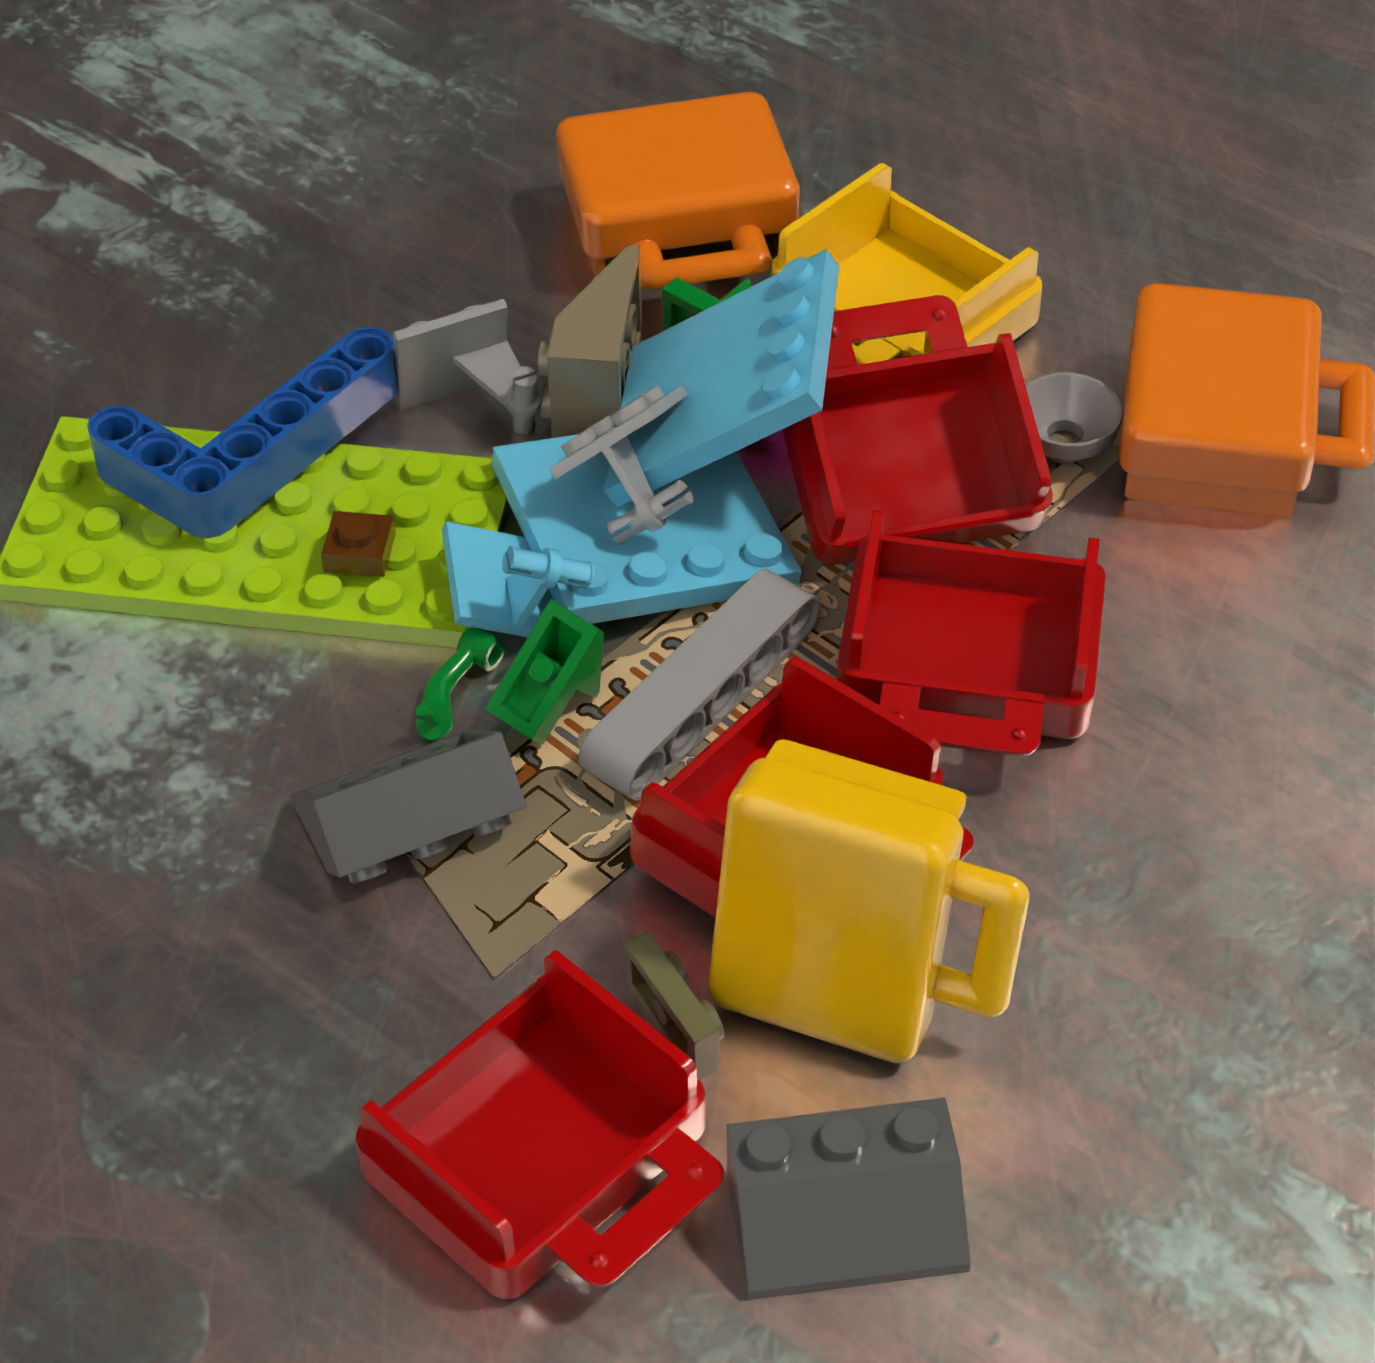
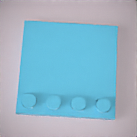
M827 249L809 258H796L784 266L780 273L633 346L620 409L657 385L665 395L682 384L688 394L660 416L627 435L652 491L822 411L839 265ZM609 463L603 491L618 508L632 501Z
M578 434L493 447L492 467L531 551L540 553L544 548L555 549L561 552L563 558L592 562L594 564L595 575L593 583L589 584V589L563 583H557L554 587L548 588L554 601L590 624L727 601L754 574L762 569H768L799 586L802 570L737 452H733L653 490L652 492L655 496L675 484L676 481L682 480L687 485V488L668 501L672 502L690 491L693 496V503L666 517L665 526L657 531L652 532L646 529L626 541L625 544L619 545L613 538L632 524L629 523L610 535L607 523L635 508L634 502L630 501L617 508L603 491L609 462L602 451L555 479L549 468L566 457L561 446L578 436Z

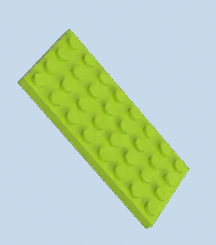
M61 416L0 555V601L457 648L462 633L473 627L455 624L441 529L447 521L503 533L510 504L492 467V458L337 443L232 529L220 536L199 538L189 534L105 483L98 474L87 428L89 419ZM164 426L199 448H202L221 433L219 431ZM333 511L394 516L396 535L384 577L323 571L321 553Z

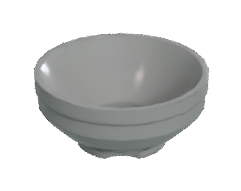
M1058 372L1045 374L1025 384L1044 454L1050 461L1071 464L1074 461L1084 460L1100 454L1115 441L1122 421V405L1113 390L1101 381L1083 374ZM1058 431H1068L1077 435L1081 440L1077 443H1061L1052 441L1049 435Z

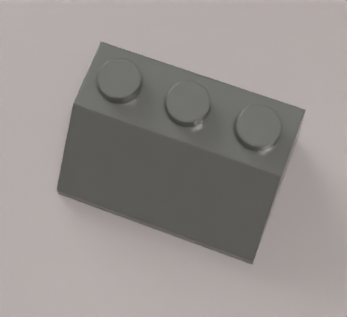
M480 729L465 730L290 795L294 807L326 871L339 878L348 875L350 883L365 881L389 870L386 860L409 851L413 860L442 852L450 847L449 836L472 828L474 836L489 834L505 828L512 823L509 816L510 813L527 807L502 732Z
M946 1097L727 1124V1177L748 1300L970 1272L961 1163Z

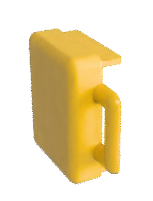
M879 163L785 227L779 235L778 256L772 262L771 277L780 273L783 267L792 260L799 257L809 258L825 249L839 265L834 311L943 295L950 298L957 306L967 347L996 343L998 335L1010 333L1014 341L1032 328L1039 319L1042 296V280L1037 275L1039 253L1027 247L1009 260L908 200L898 196L896 192L891 190L892 168L884 163ZM927 331L852 343L857 365L932 353Z
M778 740L766 758L754 761L747 768L728 800L708 983L709 993L715 1003L724 1009L884 1061L903 1063L910 1060L916 1054L931 1023L935 1001L983 1017L999 1016L1008 1008L1029 904V891L1026 885L1016 877L959 860L963 840V828L959 819L966 804V795L963 792L793 741ZM952 898L983 907L971 974L941 965Z

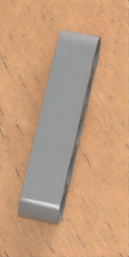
M762 569L754 574L591 730L579 753L578 762L580 768L635 801L640 800L641 792L651 782L659 784L804 641L818 619L821 608L820 599L768 569Z

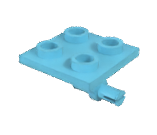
M447 521L441 529L455 624L528 637L550 599L554 600L548 589L549 587H554L557 583H563L589 589V584L593 583L595 567L592 562L563 558L559 550L544 548L540 553L533 552L525 537Z

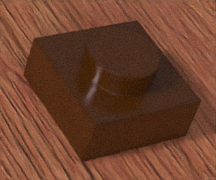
M333 511L321 553L323 571L384 577L396 535L394 516Z

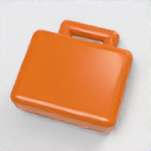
M742 92L572 116L562 120L557 126L558 165L583 250L588 255L594 278L606 267V258L616 257L628 245L640 246L641 287L645 289L664 288L676 277L688 284L764 273L771 268L773 262L764 235H772L778 251L781 231L799 219L800 186L768 102L759 93ZM731 240L734 250L669 260H663L661 250Z
M1164 283L1148 284L1138 293L1133 329H1131L1118 449L1120 466L1127 472L1125 496L1134 501L1289 517L1294 511L1297 492L1303 491L1310 482L1314 464L1361 469L1373 463L1375 454V373L1366 364L1320 359L1322 312L1319 306L1310 299ZM1319 387L1340 390L1338 437L1317 434Z

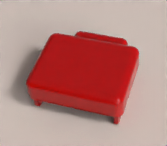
M943 295L834 311L822 411L782 429L811 550L815 557L823 563L832 565L855 561L859 541L869 534L873 510L884 512L882 533L886 535L957 544L1023 533L1038 528L1042 524L1052 503L1051 476L1012 335L1010 333L999 334L996 343L967 347L957 306L950 298ZM927 331L932 353L857 365L852 343Z
M873 510L869 534L859 541L856 551L837 660L836 680L938 740L940 746L1025 757L1037 750L1040 745L1041 736L1074 739L1083 735L1090 724L1095 697L1106 583L1105 571L1098 563L1100 539L1089 537L1085 559H1075L901 537L882 533L884 512Z
M793 656L784 664L781 684L773 687L770 692L763 696L663 787L655 782H651L642 790L641 806L634 812L631 822V859L639 869L716 918L729 797L747 768L754 761L766 758L776 741H793L943 786V773L938 767L940 743L936 738L801 658ZM963 826V840L959 860H962L971 851L974 844L972 834Z
M553 950L544 958V975L539 977L536 982H533L382 1107L369 1100L359 1108L362 1123L357 1129L355 1143L360 1170L364 1179L489 1293L502 1299H512L521 1296L561 1260L590 1285L604 1287L614 1283L720 1187L724 1178L722 1164L696 1142L706 1127V1092L702 1082L697 1078V1068L693 1060L557 950ZM664 1170L668 1174L663 1181L602 1235L595 1231L661 1171Z

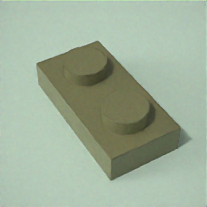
M649 931L625 941L626 984L658 1030L666 1039L693 1060L697 1068V1078L699 1080L719 1071V1040L724 1038V1028L721 1019L709 1001L703 1000L699 1002L690 990L688 977L680 959L671 950L664 953Z

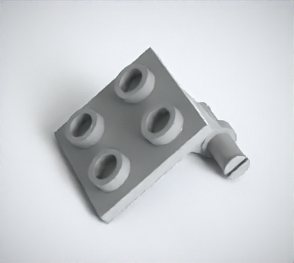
M504 299L484 305H472L460 312L431 321H419L407 328L394 331V356L398 381V392L395 396L399 411L482 386L512 414L511 427H514L513 431L516 434L528 435L535 430V415L540 411L542 402L541 393L536 388L538 375H535L536 371L531 367H520L507 341L508 306Z
M682 384L665 395L657 385L612 414L611 418L608 415L582 431L578 436L561 446L566 457L549 468L555 479L601 451L603 452L635 508L607 523L610 535L629 523L632 524L613 538L619 545L625 544L626 541L646 529L652 532L657 531L665 526L666 517L693 503V496L690 491L672 502L668 501L687 488V485L682 480L676 481L675 484L654 496L627 435L654 420L686 397L688 394Z

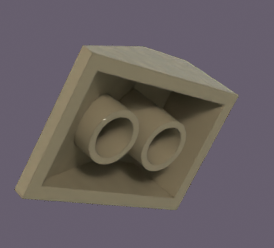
M628 245L555 317L550 341H541L538 374L539 376L548 377L549 385H544L542 390L541 417L543 420H551L552 438L577 435L608 415L611 418L612 414L620 410L633 346L641 343L642 337L640 246Z

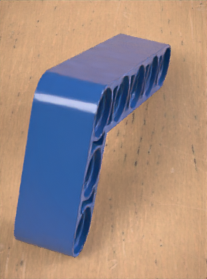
M363 327L351 331L202 448H199L133 408L116 405L103 408L89 419L87 425L99 477L105 483L191 535L199 538L220 536L237 525L397 394L398 381L394 341L387 331L377 327Z

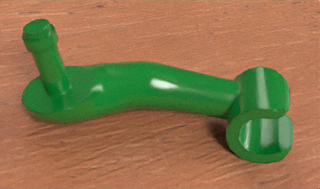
M474 627L464 631L458 641L457 651L429 678L425 685L422 702L417 706L415 712L418 717L416 728L424 739L435 742L443 739L452 730L451 693L466 672L474 664L486 671H491L503 659L505 655L504 648L491 633Z

